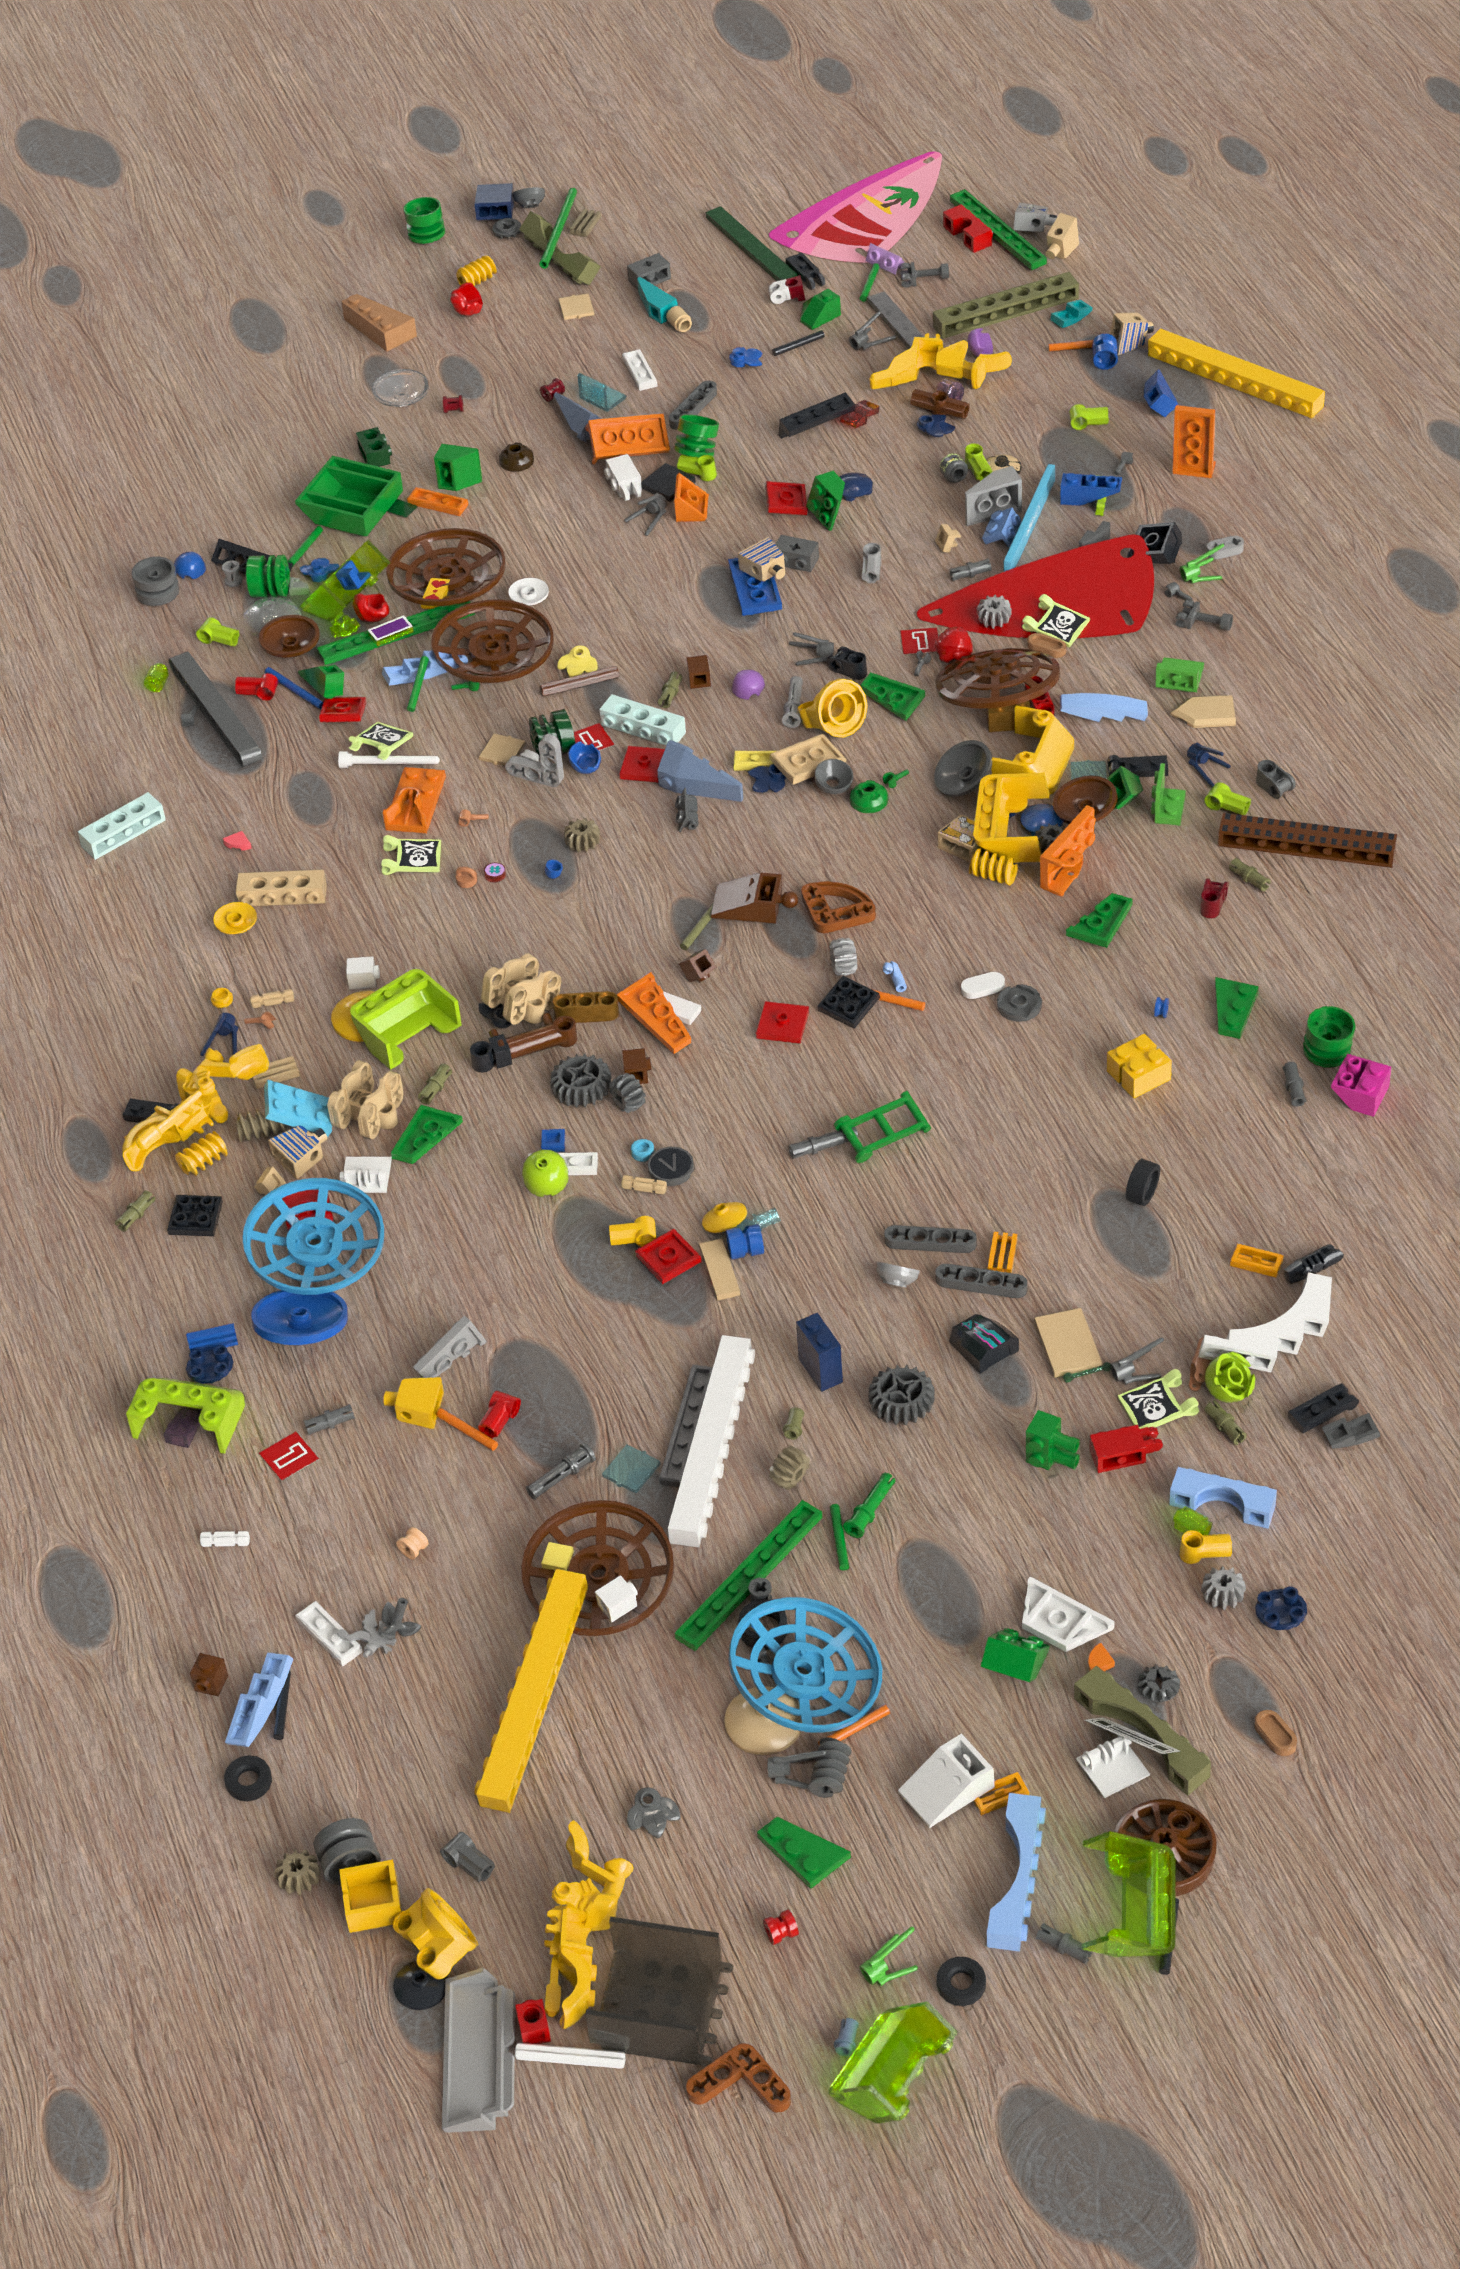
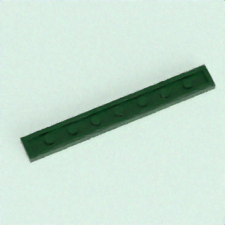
M720 206L705 212L706 218L776 281L798 276L795 271L724 208Z

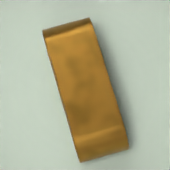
M614 992L559 994L553 999L555 1019L561 1016H570L575 1020V1023L613 1021L619 1017L618 997Z

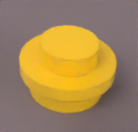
M217 988L212 993L211 1003L217 1008H225L233 1002V995L226 988Z

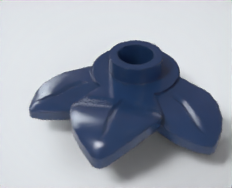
M923 415L917 421L918 429L934 437H942L943 434H949L955 430V426L945 422L946 415Z
M774 764L769 767L759 766L748 772L751 777L756 779L752 788L755 792L763 793L770 789L773 792H778L785 787L786 777Z

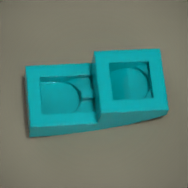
M1081 299L1068 302L1065 310L1051 313L1050 320L1061 328H1065L1082 320L1092 312L1093 307Z

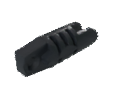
M1331 1244L1323 1246L1284 1268L1285 1279L1290 1284L1304 1280L1308 1273L1317 1274L1341 1261L1344 1254L1339 1249H1335Z

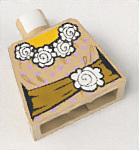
M960 815L939 830L938 848L971 862V858L976 850H982L975 843L973 836L975 818L971 819Z

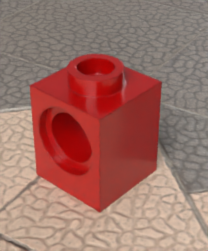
M530 1999L515 2005L523 2043L543 2044L551 2042L543 1999ZM531 2019H537L533 2023L528 2022Z

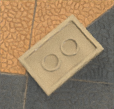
M824 734L770 754L772 763L792 785L814 777L816 767L824 760L838 759L846 763V758Z
M1082 1308L1034 1318V1323L1054 1378L1102 1368V1361Z

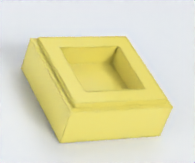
M548 1542L541 1563L542 1568L567 1571L574 1552L573 1547Z

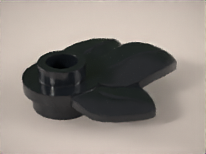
M479 1003L478 1010L480 1014L490 1019L492 1025L497 1028H508L511 1026V1023L503 1017L504 1005L500 1003L497 1007L490 1008L484 1003Z

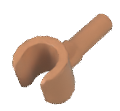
M464 809L459 814L458 824L460 826H468L470 820L489 819V815L471 814L470 811Z
M266 1011L260 1017L245 1018L244 1022L245 1024L262 1023L267 1029H271L274 1027L271 1021L276 1020V1018Z

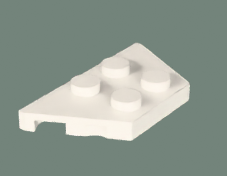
M1029 1577L1022 1629L1065 1652L1113 1630V1620Z

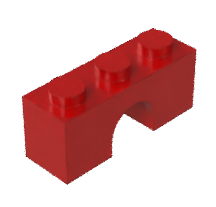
M962 204L943 212V227L953 236L963 233V244L973 253L992 246L993 232L991 228L986 226Z

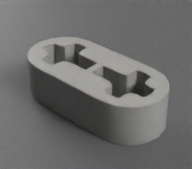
M1229 536L1210 541L1207 544V552L1220 544H1224L1223 548L1208 556L1209 558L1213 557L1215 560L1241 554L1244 550V540L1239 536Z

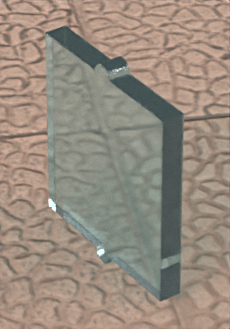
M1086 760L1070 762L1071 780L1090 775L1107 779L1106 761Z
M626 1445L602 1473V1477L616 1483L617 1487L622 1486L637 1493L660 1466L661 1462L647 1455L646 1451L641 1452Z

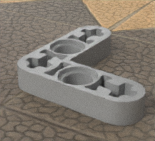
M551 734L545 735L539 742L540 762L520 756H512L505 765L506 771L514 777L550 787H558L564 778L560 742ZM547 758L552 759L555 764L551 763Z

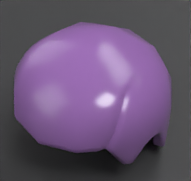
M982 328L974 329L968 335V347L976 357H979L980 354H993L990 335L988 333H981Z
M742 670L736 674L733 680L732 691L737 697L748 700L752 694L759 696L765 687L764 678L757 671Z

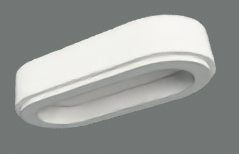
M990 972L967 978L961 984V993L968 999H976L999 993L1005 987V978L998 972Z

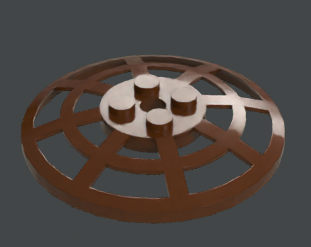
M460 528L440 529L420 534L399 546L388 560L386 574L391 589L403 599L425 606H449L473 600L491 590L502 578L506 560L500 544L486 534ZM443 539H460L457 548L433 550L429 542ZM468 540L489 547L492 551L482 557L480 554L466 549ZM419 546H422L425 554L415 559L410 565L400 562L402 557ZM444 554H455L454 556L437 557ZM463 555H466L475 559L476 561L469 564L466 560L462 559ZM497 555L500 570L497 574L488 575L489 568L487 562ZM428 559L431 561L425 566L424 569L417 568L424 561ZM480 566L482 567V576H471L472 570ZM395 567L406 571L405 579L407 585L396 586L394 584L393 574ZM412 575L423 576L424 582L413 584ZM431 578L450 579L449 583L442 584L441 586L448 585V592L455 591L457 594L435 600L415 597L403 591H412L416 595L423 597L424 593L418 589L427 588ZM490 581L487 585L477 590L484 582ZM468 582H478L467 591L462 588Z
M482 600L463 605L444 616L433 631L431 646L437 663L450 674L472 682L499 683L521 678L539 668L551 654L554 635L552 626L547 618L533 607L511 600ZM494 610L512 611L525 616L519 623L508 620L495 619ZM486 611V620L475 622L465 628L457 622L458 619L469 614ZM533 619L543 628L547 637L535 641L532 633L525 627ZM449 626L458 632L452 640L451 647L438 645L441 635ZM495 626L512 628V630L510 632H507L505 630L495 629ZM487 627V630L481 631L475 635L470 633L471 631H474L476 629ZM522 633L529 643L517 645L515 637ZM463 637L469 641V649L457 648ZM548 643L547 650L543 656L535 663L529 662L534 656L536 647ZM529 649L528 655L524 660L516 658L518 651ZM439 652L451 654L455 663L460 668L454 669L440 658ZM458 655H470L473 661L465 665ZM507 663L516 665L510 669L499 671V666ZM479 665L491 667V672L480 671L474 668ZM522 667L525 668V669H522V670H520V671H518V672H514V671H516V670H519V669L522 668Z
M1024 648L987 650L965 656L942 669L935 681L936 691L944 701L960 707L979 709L1006 707L1032 700L1048 692L1059 681L1060 667L1057 660L1051 655L1037 650ZM1028 657L1033 662H1022L1020 658ZM1038 658L1043 659L1052 665L1040 663ZM967 663H974L971 667L961 669ZM1022 667H1033L1027 674L1022 673ZM1040 668L1051 670L1052 672L1049 677L1040 684L1031 679L1038 673ZM972 672V677L968 680H964L960 676L961 674ZM954 677L955 682L961 686L953 693L947 690L942 682ZM1021 683H1025L1030 687V689L1019 693L1000 696L999 689L1013 687ZM967 688L991 690V697L988 698L967 697L961 694Z
M587 1501L557 1512L535 1531L523 1554L521 1565L522 1583L531 1606L539 1614V1603L533 1594L530 1576L544 1578L547 1584L549 1578H553L555 1570L531 1566L537 1548L548 1534L558 1544L573 1547L574 1552L567 1571L586 1576L588 1590L584 1600L592 1602V1613L580 1611L578 1618L591 1620L590 1629L574 1627L573 1634L584 1636L610 1635L627 1630L642 1622L660 1606L666 1597L674 1573L673 1551L663 1528L644 1511L617 1501ZM596 1513V1527L580 1530L569 1537H566L558 1528L559 1525L574 1517ZM607 1513L628 1516L639 1521L644 1526L635 1536L620 1529L606 1527ZM651 1532L657 1537L663 1547L666 1565L652 1567L649 1554L642 1544ZM596 1536V1545L588 1546L582 1550H579L574 1545L575 1542L584 1538ZM606 1536L622 1539L627 1544L619 1551L612 1546L606 1545ZM636 1550L642 1558L644 1568L629 1570L627 1558ZM598 1569L605 1571V1574L601 1577H594L592 1575ZM620 1575L627 1583L629 1580L643 1579L642 1585L637 1592L638 1595H636L637 1607L632 1609L639 1615L625 1623L608 1628H600L601 1620L609 1618L605 1613H602V1609L598 1606L595 1591ZM666 1575L664 1586L657 1599L648 1608L641 1604L639 1601L647 1592L651 1577Z

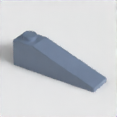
M555 392L554 396L571 430L578 433L576 437L585 442L588 439L591 440L585 426L589 420L601 418L571 399Z
M672 740L668 741L657 770L660 787L680 794L686 788L687 795L739 802L743 800L741 782L725 771H717L709 765L710 761L703 758L701 760L693 755L694 750L688 746Z

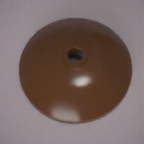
M286 615L275 618L268 622L259 633L261 648L266 653L279 658L301 656L315 647L320 638L318 625L312 619L301 615Z
M1090 775L1075 778L1065 783L1056 792L1053 799L1055 814L1059 819L1070 824L1088 805L1094 808V818L1098 822L1109 815L1116 806L1118 799L1117 791L1112 782L1100 776Z

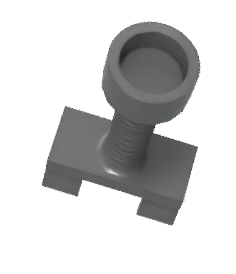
M905 262L900 265V270L908 269L900 271L901 280H909L902 281V286L905 288L912 285L913 287L917 286L916 278L939 275L942 279L949 278L948 263L941 264L938 269L918 271L915 270L914 262H911V264Z
M1192 600L1184 601L1182 606L1185 607L1175 618L1178 619L1175 623L1178 627H1187V629H1191L1195 620L1219 624L1220 629L1230 631L1233 623L1232 614L1224 613L1222 616L1200 613V602Z

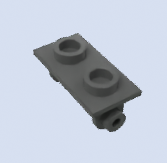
M684 788L681 796L678 795L675 802V808H678L676 822L679 826V832L682 831L683 827L694 830L699 825L697 798L694 795H687L686 788Z

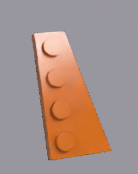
M652 972L617 994L618 1002L673 1054L691 1043V1036L680 1018L674 1013L671 1003L665 998L660 985H657Z

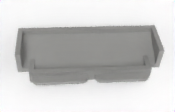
M484 1967L445 1979L442 2130L446 2133L496 2130V2117H507L508 2111L514 2105L515 2058L509 2052V2046L515 2040V1992L511 1989H506L503 1985L498 1986V1980Z

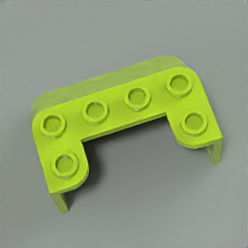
M412 969L357 1002L350 1009L352 1021L368 1050L390 1070L401 1064L404 1060L403 1051L397 1045L429 1025L441 1033H449L462 1026L458 1000L420 969Z
M148 1378L139 1384L126 1415L132 1437L138 1439L146 1419L154 1413L158 1402L202 1409L199 1416L200 1426L205 1430L215 1432L219 1451L225 1454L245 1407V1399L243 1393L237 1389L170 1378Z

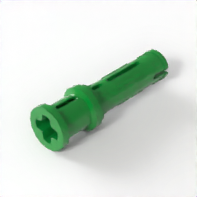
M882 1473L863 1503L855 1506L854 1514L843 1524V1528L848 1535L854 1538L863 1537L864 1529L875 1518L874 1512L896 1482L895 1478H892L889 1482L892 1477L891 1474Z

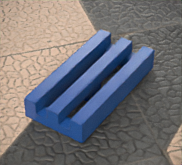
M234 1323L186 1334L190 1352L194 1349L202 1350L208 1347H216L217 1345H224L226 1347L238 1345Z

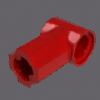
M269 673L263 674L261 678L237 677L235 680L236 694L257 695L265 701H269L274 697L278 686L277 677Z
M495 1391L490 1399L489 1409L478 1425L479 1431L492 1439L498 1437L509 1418L513 1419L518 1414L521 1405L520 1398Z

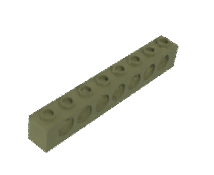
M1066 272L933 311V328L944 339L1079 299V283L1070 272Z

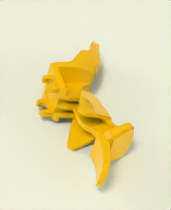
M927 333L925 337H914L912 347L894 357L888 369L871 374L869 378L870 388L878 389L896 386L917 380L919 369L928 366L936 370V374L970 379L972 388L977 389L980 388L984 381L986 372L1007 369L1012 363V357L1009 352L980 354L974 363L967 362L964 358L968 349V342L962 340L944 348L939 334H936V338H929V333Z

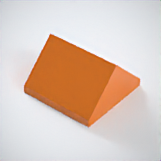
M680 473L676 476L674 497L676 522L705 521L707 519L709 494Z

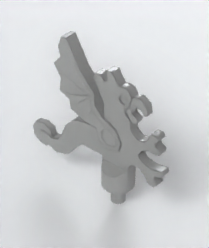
M374 1609L364 1616L362 1621L363 1631H356L348 1635L346 1630H338L337 1635L346 1641L362 1640L367 1643L363 1649V1657L365 1658L368 1655L372 1656L379 1647L383 1648L385 1654H388V1651L392 1652V1648L386 1646V1644L394 1646L396 1643L395 1638L389 1640L382 1637L378 1630L376 1631L377 1622ZM379 1621V1628L381 1626H390L383 1623V1621Z

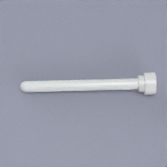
M339 751V768H348V766L353 764H438L440 761L438 756H389L386 760L377 758V756H353L348 751Z

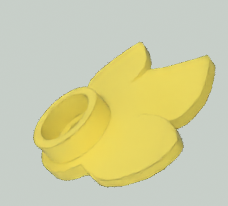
M580 645L572 648L569 654L562 656L558 661L557 668L560 670L566 669L569 677L581 675L584 671L587 673L596 671L598 665L596 659L590 656L589 649Z

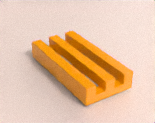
M999 1232L993 1233L988 1270L1012 1273L1017 1234L1013 1233L1012 1236H1008V1233H1003L1002 1236L999 1235ZM998 1242H1002L998 1266L994 1268ZM1011 1243L1007 1269H1004L1003 1262L1006 1245Z
M1237 1243L1230 1260V1266L1277 1278L1284 1255Z
M1018 1772L994 1781L995 1787L986 1793L1017 1782L1016 1785L1006 1789L1002 1788L995 1791L994 1794L981 1799L977 1797L974 1800V1804L979 1809L981 1816L1007 1806L1009 1793L1030 1795Z

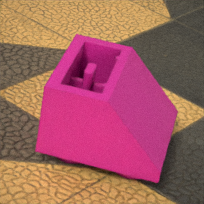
M1347 1054L1331 1084V1088L1351 1110L1374 1117L1390 1086L1391 1066Z

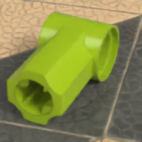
M1076 404L1069 411L1071 426L1076 430H1082L1087 425H1104L1109 422L1108 407L1086 408L1082 404Z
M975 443L967 445L965 448V462L975 478L981 481L992 473V469L983 456L981 445Z
M681 454L678 458L677 468L686 473L700 475V479L703 481H712L717 477L715 460L711 455H703L697 458Z
M211 617L207 618L196 632L197 638L202 643L210 644L212 641L233 647L237 645L240 636L239 630L222 626L218 620Z
M1221 782L1216 783L1204 799L1206 806L1211 810L1217 811L1224 808L1240 815H1246L1251 805L1250 798L1231 792L1230 788Z

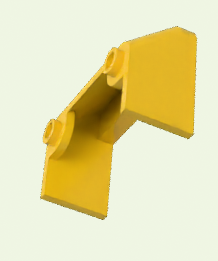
M1016 705L1015 733L1041 738L1035 753L1020 752L1013 761L992 757V774L1045 773L1049 794L1051 795L1056 791L1074 750V738L1051 712Z
M1045 773L992 774L981 779L973 832L975 843L978 846L989 851L991 854L996 853L999 859L1004 855L1005 862L1010 857L1013 858V863L1040 862L1042 854L1038 837H1007L1009 813L1023 811L1027 807L1028 799L1049 798L1050 794Z

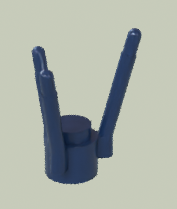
M1198 742L1194 743L1187 751V757L1190 759L1188 764L1192 765L1212 788L1214 783L1198 764H1204L1210 759L1226 768H1230L1231 765L1209 754L1223 756V752L1203 746Z
M223 1012L219 1015L213 1032L200 1053L201 1056L205 1055L217 1033L222 1036L232 1033V1055L237 1052V1031L239 1027L235 1025L236 1019L232 1014Z

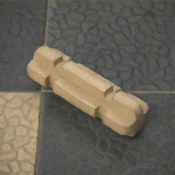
M292 989L283 990L281 993L276 991L262 994L263 996L253 995L250 997L253 1008H259L261 1005L282 1004L283 1001L286 1003L294 1001Z
M624 1175L621 1181L623 1189L631 1190L634 1188L635 1191L649 1193L655 1191L656 1194L662 1195L667 1190V1182L663 1180L654 1182L655 1179L635 1177L634 1179L633 1176Z

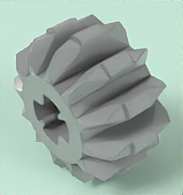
M986 596V599L980 600L977 606L978 620L985 627L992 626L994 629L995 626H999L1002 628L1003 623L1007 624L1012 615L1009 600H1005L1003 596Z
M850 938L832 940L829 946V953L833 972L837 976H847L855 973L858 961L854 942Z
M1223 1565L1219 1571L1212 1567L1210 1574H1205L1203 1584L1201 1585V1592L1204 1595L1205 1602H1212L1213 1608L1218 1605L1222 1606L1223 1610L1228 1605L1235 1608L1237 1602H1242L1244 1592L1246 1591V1584L1243 1581L1242 1574H1235L1234 1568L1225 1570Z

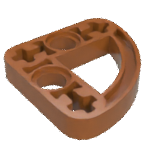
M821 881L808 883L801 889L804 906L815 930L819 933H830L870 923L876 918V908L873 901L864 892L851 885ZM824 895L843 897L856 904L830 910ZM815 906L823 907L821 910L812 909ZM844 915L850 916V918L846 920L840 919V917Z

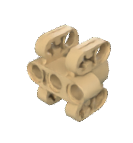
M527 953L520 959L509 960L500 969L492 967L485 973L481 1000L490 1008H495L500 1003L504 1005L503 1017L513 1025L520 1023L522 1020L538 1024L543 1021L542 1015L545 1010L549 1011L554 1008L553 999L560 994L561 977L556 972L550 970L544 973L540 972L538 976V960Z
M356 1061L351 1072L344 1077L341 1083L342 1089L333 1091L328 1099L327 1106L331 1125L345 1129L350 1119L358 1121L361 1136L369 1139H375L380 1128L386 1130L394 1128L398 1124L396 1108L400 1106L403 1100L400 1074L388 1071L382 1079L379 1078L380 1085L373 1093L374 1079L371 1066L366 1062Z

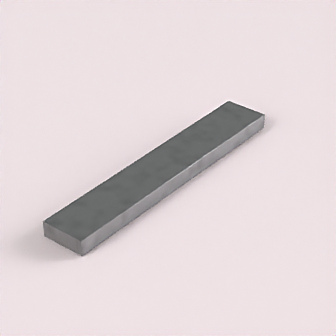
M885 291L868 297V303L876 312H881L879 316L908 349L912 347L914 337H924Z
M692 1364L659 1477L660 1485L680 1487L713 1367Z

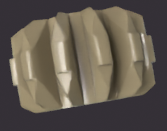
M577 818L576 822L569 821V825L565 827L564 841L570 850H577L578 853L581 850L587 852L588 849H595V845L599 844L600 829L594 823V820L588 821L587 818L579 820Z
M792 1445L784 1448L773 1461L769 1477L781 1488L786 1490L794 1488L798 1482H801L802 1477L806 1475L805 1472L809 1468L810 1458L799 1448H795Z
M294 1849L291 1855L284 1852V1859L277 1860V1868L274 1871L279 1888L281 1890L285 1889L289 1895L296 1891L300 1896L302 1890L305 1889L311 1892V1885H318V1876L321 1873L317 1858L314 1855H309L306 1849L301 1853Z

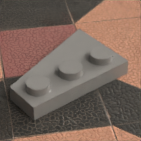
M464 1315L418 1360L413 1368L422 1378L437 1377L451 1367L453 1360L459 1356L465 1358L470 1354L469 1349L477 1344L482 1346L487 1341Z

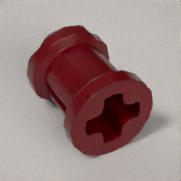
M558 378L553 379L552 383L540 387L542 397L548 402L553 400L555 392L559 394L565 392V386Z
M459 395L458 397L451 398L443 396L444 413L455 410L464 412L463 396Z

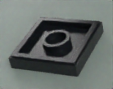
M665 463L641 482L642 489L652 494H661L667 501L671 502L675 497L676 476L678 473L693 483H696L694 476Z

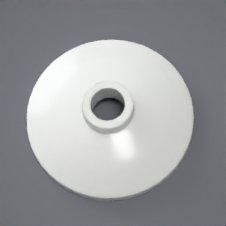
M524 578L513 583L508 592L512 601L529 606L542 602L548 596L549 589L547 584L540 579Z

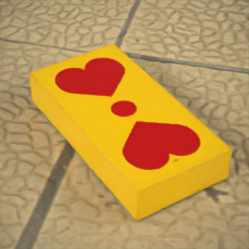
M431 578L423 598L443 599L447 596L448 585H441L449 583L450 579ZM421 605V608L423 609H432L438 607Z

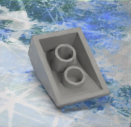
M1013 466L993 471L965 492L966 526L988 521L991 515L998 510L1003 511L1012 507L1015 512L1022 511V479Z

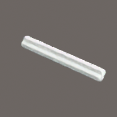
M517 2043L515 2049L516 2059L624 2068L626 2060L623 2051Z

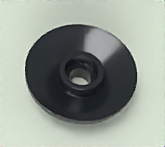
M416 1961L405 1965L397 1973L394 1980L395 1996L403 2006L409 2009H429L437 2005L445 1997V1979L448 1976L439 1980L435 1979L421 1969ZM421 1978L424 1979V1980L421 1981V1982H416V1980H418V1979H421Z

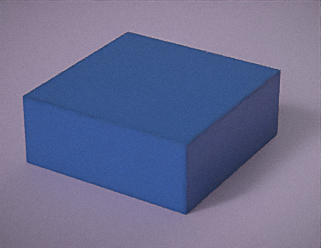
M565 1129L542 1130L541 1149L565 1152Z

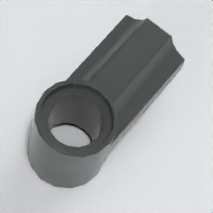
M460 1831L440 1849L442 1857L449 1865L454 1868L459 1866L478 1882L486 1881L495 1868L494 1862L479 1851L471 1838L464 1832Z

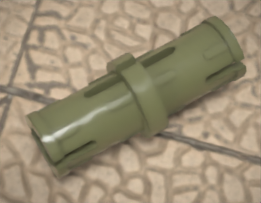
M671 672L668 681L662 687V694L658 699L659 706L664 701L662 708H669L673 697L679 691L678 686L683 679L681 674L676 679L679 672Z
M1238 858L1231 861L1234 867L1229 865V870L1241 876L1244 882H1250L1261 891H1266L1269 888L1265 883L1271 884V880L1257 872V868L1249 867Z
M440 1064L434 1075L427 1079L426 1086L418 1094V1099H421V1103L429 1105L437 1092L442 1091L445 1081L453 1072L452 1069H449L450 1066Z
M145 1190L134 1203H129L126 1207L127 1210L115 1220L116 1226L121 1223L117 1228L126 1232L138 1218L141 1219L144 1216V1211L156 1200L154 1196L150 1199L153 1194Z
M1216 1400L1206 1405L1204 1411L1215 1421L1216 1427L1221 1432L1223 1431L1235 1445H1239V1442L1242 1443L1246 1439L1247 1434L1236 1424L1232 1414L1227 1413Z

